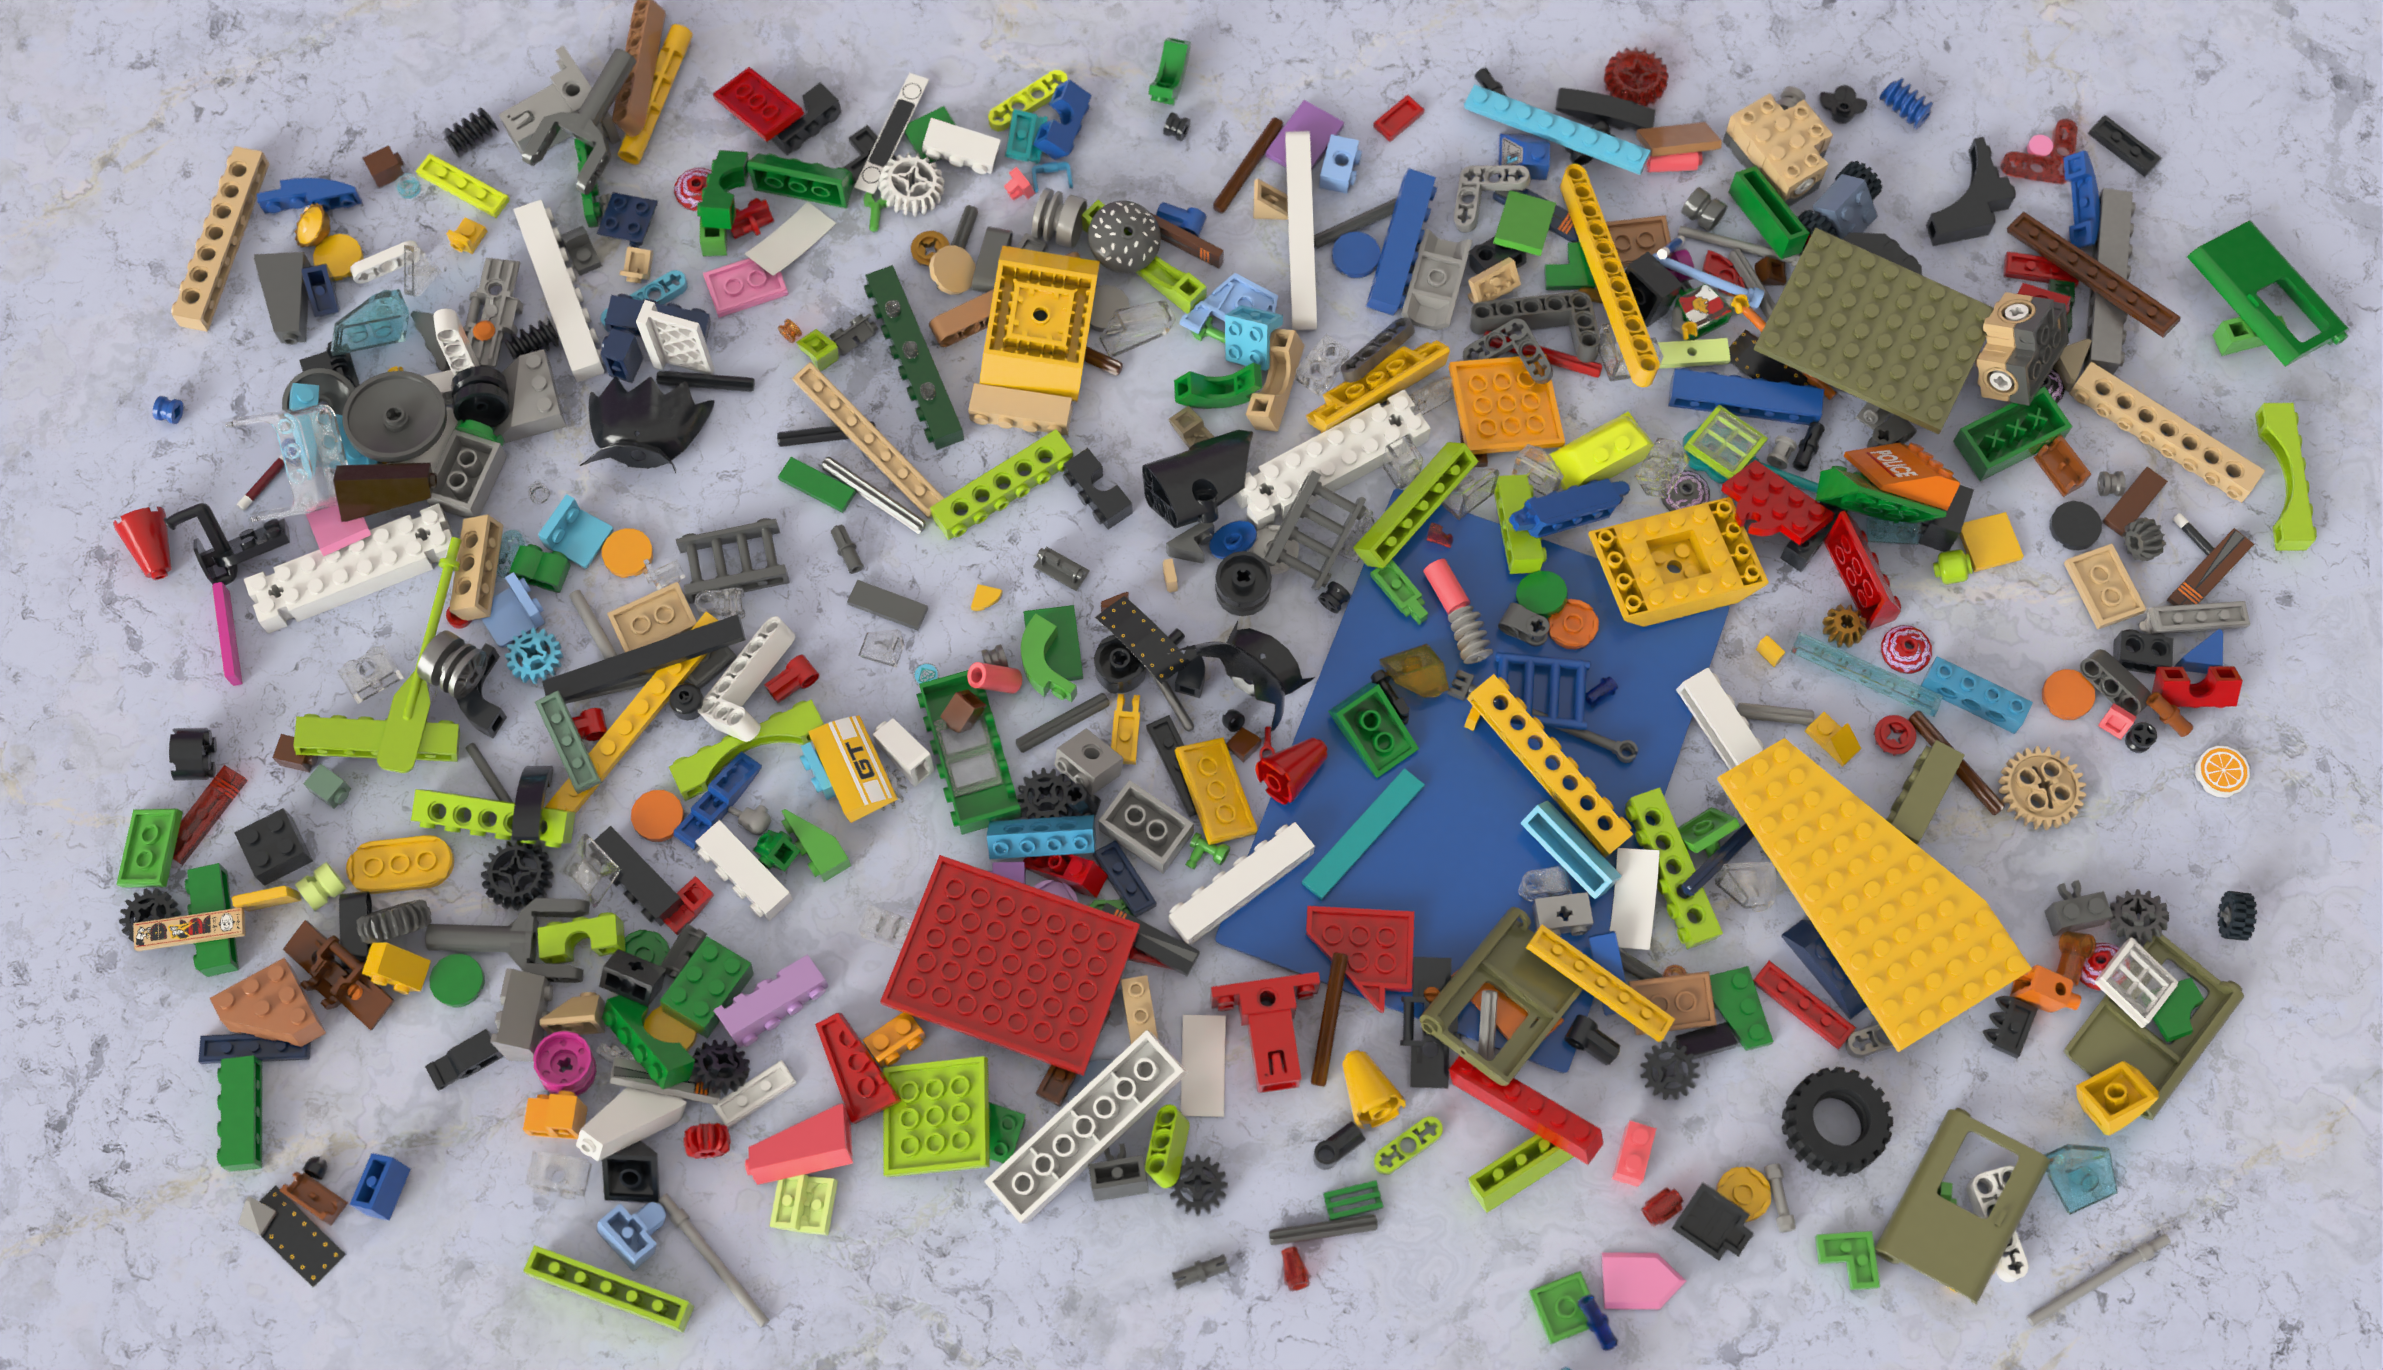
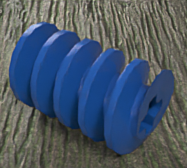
M1904 78L1893 81L1881 93L1879 100L1886 99V106L1893 105L1892 110L1894 112L1900 111V117H1907V123H1915L1914 129H1918L1930 116L1933 102L1931 101L1924 105L1926 96L1917 99L1918 90L1909 93L1911 84L1902 87Z

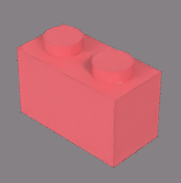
M1633 1121L1628 1122L1624 1129L1612 1179L1639 1187L1644 1179L1656 1128Z

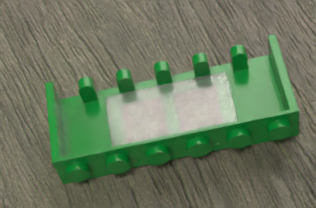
M968 670L920 683L921 693L916 694L920 709L926 708L928 716L923 717L927 732H933L934 740L930 741L933 755L939 754L941 763L936 764L940 779L946 778L948 787L943 788L947 803L953 802L955 811L950 812L954 827H960L962 835L988 828L989 821L1013 820L1022 817L986 690L970 686L967 679ZM968 689L987 706L971 730L958 733L948 728L947 722L940 716L956 692Z

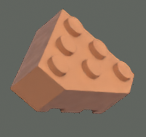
M285 958L210 997L219 1019L230 1032L252 1034L255 1037L272 1041L280 1040L300 1047L326 1034L307 994L300 985L301 983L294 969Z

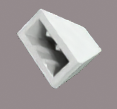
M892 718L888 722L884 721L877 726L875 733H873L875 743L914 787L935 771L931 754L895 719Z

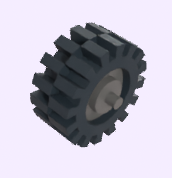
M2227 891L2224 893V897L2222 896V904H2219L2218 907L2220 913L2217 915L2219 917V933H2221L2222 938L2248 941L2252 937V932L2255 930L2254 924L2257 922V919H2255V915H2257L2255 907L2257 904L2254 901L2255 897L2251 893Z

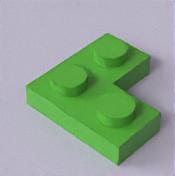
M1872 1231L1818 1234L1815 1236L1818 1263L1846 1262L1850 1290L1878 1289L1880 1287Z

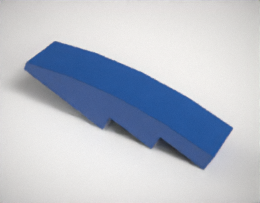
M741 751L708 785V791L691 807V813L674 829L673 836L695 850L698 847L696 840L716 822L724 818L728 813V808L730 806L733 807L762 769V765Z

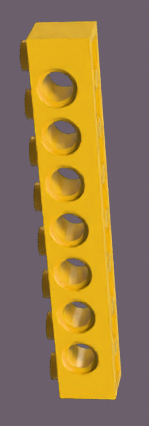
M1493 674L1471 692L1467 700L1603 857L1606 858L1633 835L1630 831V824L1623 817L1619 818L1615 814L1612 803L1606 797L1601 798L1595 791L1596 785L1593 781L1581 775L1578 771V764L1571 757L1567 758L1562 753V747L1554 737H1548L1543 731L1544 726L1541 721L1536 717L1532 718L1528 714L1525 703L1519 697L1515 698L1508 691L1510 687L1507 682ZM1493 700H1503L1506 709H1496ZM1511 719L1520 720L1523 724V729L1515 730L1511 726ZM1528 739H1536L1540 743V749H1531L1528 745ZM1548 758L1555 760L1557 770L1548 769L1545 760ZM1563 779H1571L1575 784L1574 790H1567L1563 786ZM1582 798L1590 800L1592 803L1591 810H1584L1581 807L1580 800ZM1598 819H1606L1609 823V830L1604 831L1600 829Z

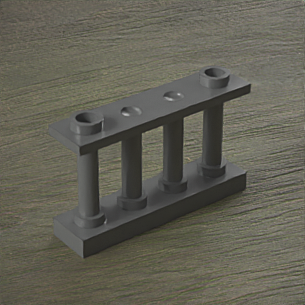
M1312 470L1308 472L1264 560L1269 566H1274L1276 562L1279 564L1282 562L1315 580L1311 588L1319 590L1321 586L1325 588L1329 582L1331 574L1328 572L1355 520L1362 518L1366 510V506H1364L1366 499L1363 497L1357 498L1355 503L1321 486L1322 483L1319 482L1321 474ZM1317 494L1350 512L1344 525L1342 526L1311 509L1310 505L1307 504L1311 495L1316 496ZM1306 517L1336 533L1338 537L1332 548L1298 531V527L1295 525L1299 518L1303 519ZM1295 540L1327 557L1321 570L1319 571L1287 554V550L1283 549L1287 541Z
M763 518L756 523L697 535L690 533L682 536V538H677L676 544L680 553L687 552L692 581L690 584L684 585L685 595L689 604L790 583L785 564H777L772 537L773 534L780 533L776 518ZM762 537L767 566L763 569L754 570L752 569L747 540ZM737 542L742 571L739 574L729 575L726 570L722 545ZM712 547L717 576L714 579L703 580L697 550Z

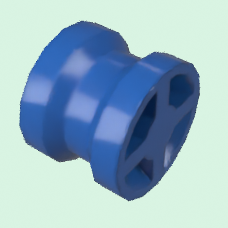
M165 396L157 397L153 406L154 419L160 421L166 419L169 423L177 424L183 415V402L178 399L171 401Z

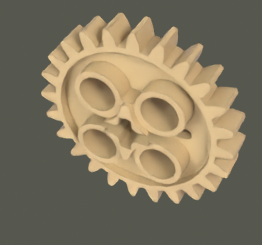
M2039 746L2035 747L2033 753L2029 748L2023 751V755L2017 752L2013 757L2014 759L2010 758L2006 763L2007 767L2001 770L2004 776L1998 780V783L2005 785L1998 790V793L2006 794L2001 801L2010 804L2007 812L2015 810L2017 812L2015 820L2023 817L2025 818L2024 826L2028 825L2031 821L2036 830L2041 824H2043L2045 830H2048L2052 824L2056 829L2062 825V822L2068 824L2071 821V817L2074 818L2079 813L2077 809L2080 810L2084 805L2080 800L2086 797V793L2080 791L2086 786V783L2078 782L2083 773L2074 772L2078 765L2073 764L2069 766L2067 763L2070 757L2067 756L2062 760L2060 758V751L2058 750L2052 755L2050 747H2047L2043 753ZM2044 769L2051 770L2054 777L2048 776ZM2020 776L2028 778L2030 784L2023 783ZM2054 792L2062 794L2064 800H2059ZM2030 800H2036L2040 804V808L2034 807Z

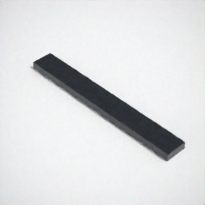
M736 614L543 680L545 696L559 691L566 702L745 641L746 637L741 618Z

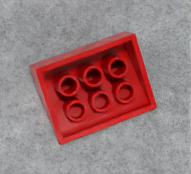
M1842 511L1839 513L1824 544L1857 610H1861V618H1866L1865 626L1867 630H1871L1895 621L1901 612V604L1897 596H1893L1890 590L1888 577L1886 574H1882L1879 568L1877 555L1871 552L1868 546L1866 533L1860 530L1857 522L1846 511Z

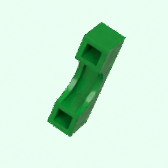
M719 150L717 158L712 160V173L707 175V188H703L702 202H698L697 216L701 217L702 227L732 229L736 216L734 194L728 193V191L746 185L749 176L747 167L749 161L748 152Z
M620 995L607 999L602 1015L604 1024L613 1031L621 1044L625 1045L635 1060L643 1066L651 1079L662 1090L690 1079L695 1060L680 1043L660 1041L652 1037L644 1029L643 1026L649 1007Z

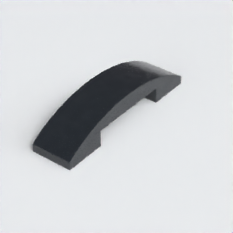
M526 766L519 780L514 805L512 841L540 840L543 825L542 811L547 787H550L553 766Z

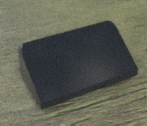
M1727 1022L1675 1036L1679 1049L1687 1045L1686 1053L1688 1055L1691 1053L1696 1054L1693 1059L1734 1049L1738 1045Z

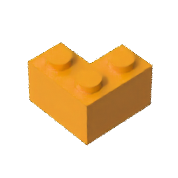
M559 1091L558 1095L539 1094L537 1098H528L523 1131L529 1136L578 1140L580 1130L585 1126L588 1108L581 1099L575 1096L574 1092Z

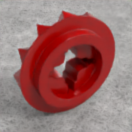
M1889 715L1882 718L1877 723L1873 734L1875 735L1876 745L1883 749V753L1888 752L1893 754V756L1907 753L1916 742L1914 726L1909 720L1898 715ZM1890 730L1894 733H1902L1898 738L1899 742L1895 739H1887L1891 734Z

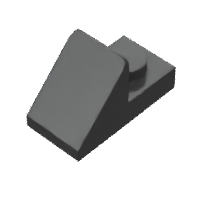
M583 226L560 235L579 276L602 267L587 231Z
M1213 522L1199 523L1166 543V553L1168 556L1204 563V553L1199 544L1205 545L1213 538Z

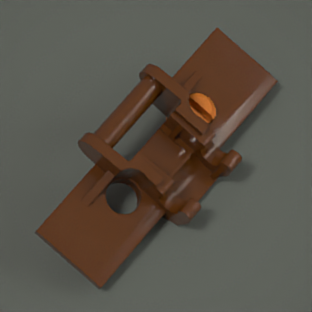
M304 920L283 949L312 976L308 981H302L300 985L306 991L317 990L326 999H323L320 1004L325 1009L337 1008L340 1004H343L366 1027L373 1030L395 1000L379 985L371 982L369 976L362 974L365 962L361 963L339 943L340 939L337 936L333 935L327 939L310 922ZM336 955L353 970L351 974L335 960Z

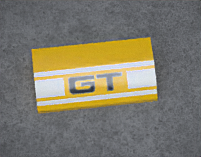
M860 715L835 720L808 731L841 808L850 823L898 800Z

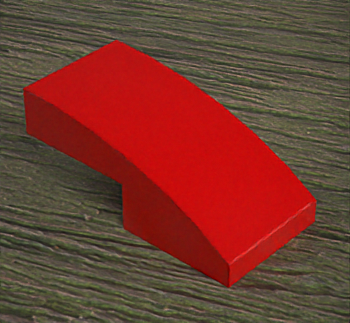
M696 876L677 892L684 904L670 918L667 917L664 920V923L676 935L681 933L686 923L690 924L714 896Z

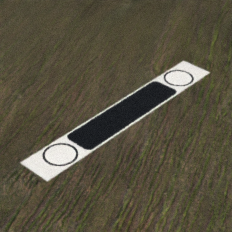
M909 73L854 188L872 194L875 193L880 183L879 177L884 165L888 166L929 79Z

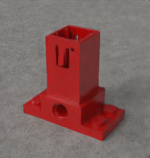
M1319 972L1211 987L1210 1000L1212 1009L1218 1008V1011H1229L1234 1009L1235 1005H1238L1241 1026L1247 1025L1258 1093L1293 1089L1300 1086L1301 1072L1292 1021L1295 1018L1297 1008L1295 997H1298V1000H1307L1313 998V994H1318L1320 985ZM1269 1001L1273 1005L1264 1006L1261 1004V1002ZM1269 1059H1272V1062H1271V1073H1272V1075L1270 1074V1069H1269Z

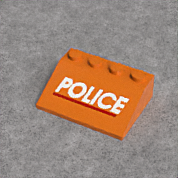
M1912 442L1909 445L1894 443L1846 451L1843 455L1880 490L1948 511L1960 485V482L1953 477L1954 473L1943 468V463L1934 460L1933 455L1923 451L1924 448Z

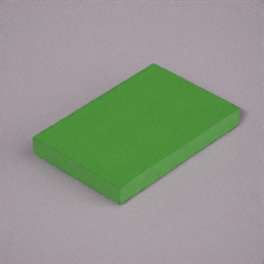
M1509 190L1493 243L1541 256L1556 203Z
M133 809L116 885L122 888L167 887L183 811L179 809Z

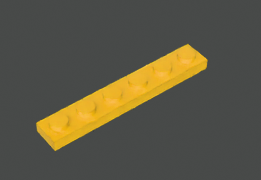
M1543 924L1537 929L1526 946L1532 953L1660 1043L1664 1039L1675 1018Z

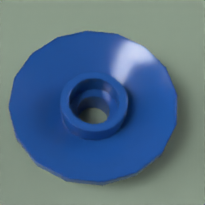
M1235 521L1222 526L1214 533L1213 538L1210 540L1209 548L1211 553L1217 558L1224 559L1232 553L1248 551L1257 538L1255 526L1247 521Z

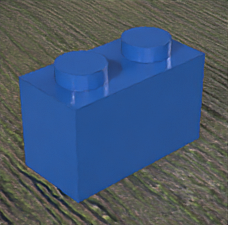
M371 1153L349 1205L367 1216L390 1221L411 1169L393 1157Z

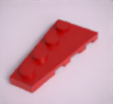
M836 1013L815 1024L851 1123L857 1124L901 1101L842 1013Z

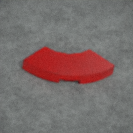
M1708 250L1702 271L1745 288L1743 278L1740 277L1733 264L1724 256ZM1718 288V291L1726 295L1729 293Z

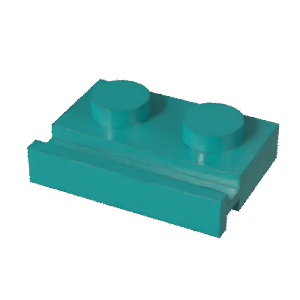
M1014 109L1005 157L1039 164L1042 151L1035 147L1033 143L1040 126L1047 122L1048 117H1040L1037 114Z

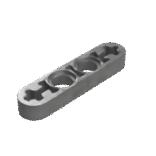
M1397 319L1347 360L1340 368L1344 380L1351 383L1362 379L1415 333L1411 319Z

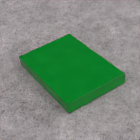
M1074 605L1023 611L1025 628L1035 613L1057 626L1058 636L1045 656L1047 665L1054 672L1069 681L1083 679Z

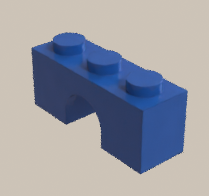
M1070 79L1057 85L1049 106L1058 112L1060 123L1053 119L1042 124L1033 145L1054 160L1068 156L1074 148L1075 136L1082 128L1081 121L1089 110V101L1092 95Z

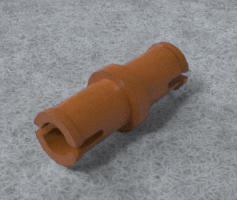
M2154 692L2147 698V705L2160 716L2159 718L2164 724H2169L2179 736L2185 737L2193 730V725L2180 714V709L2167 702L2159 692Z

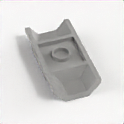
M1425 229L1401 314L1404 318H1410L1415 326L1432 330H1440L1450 326L1472 240L1466 239L1458 243L1439 239L1430 230Z

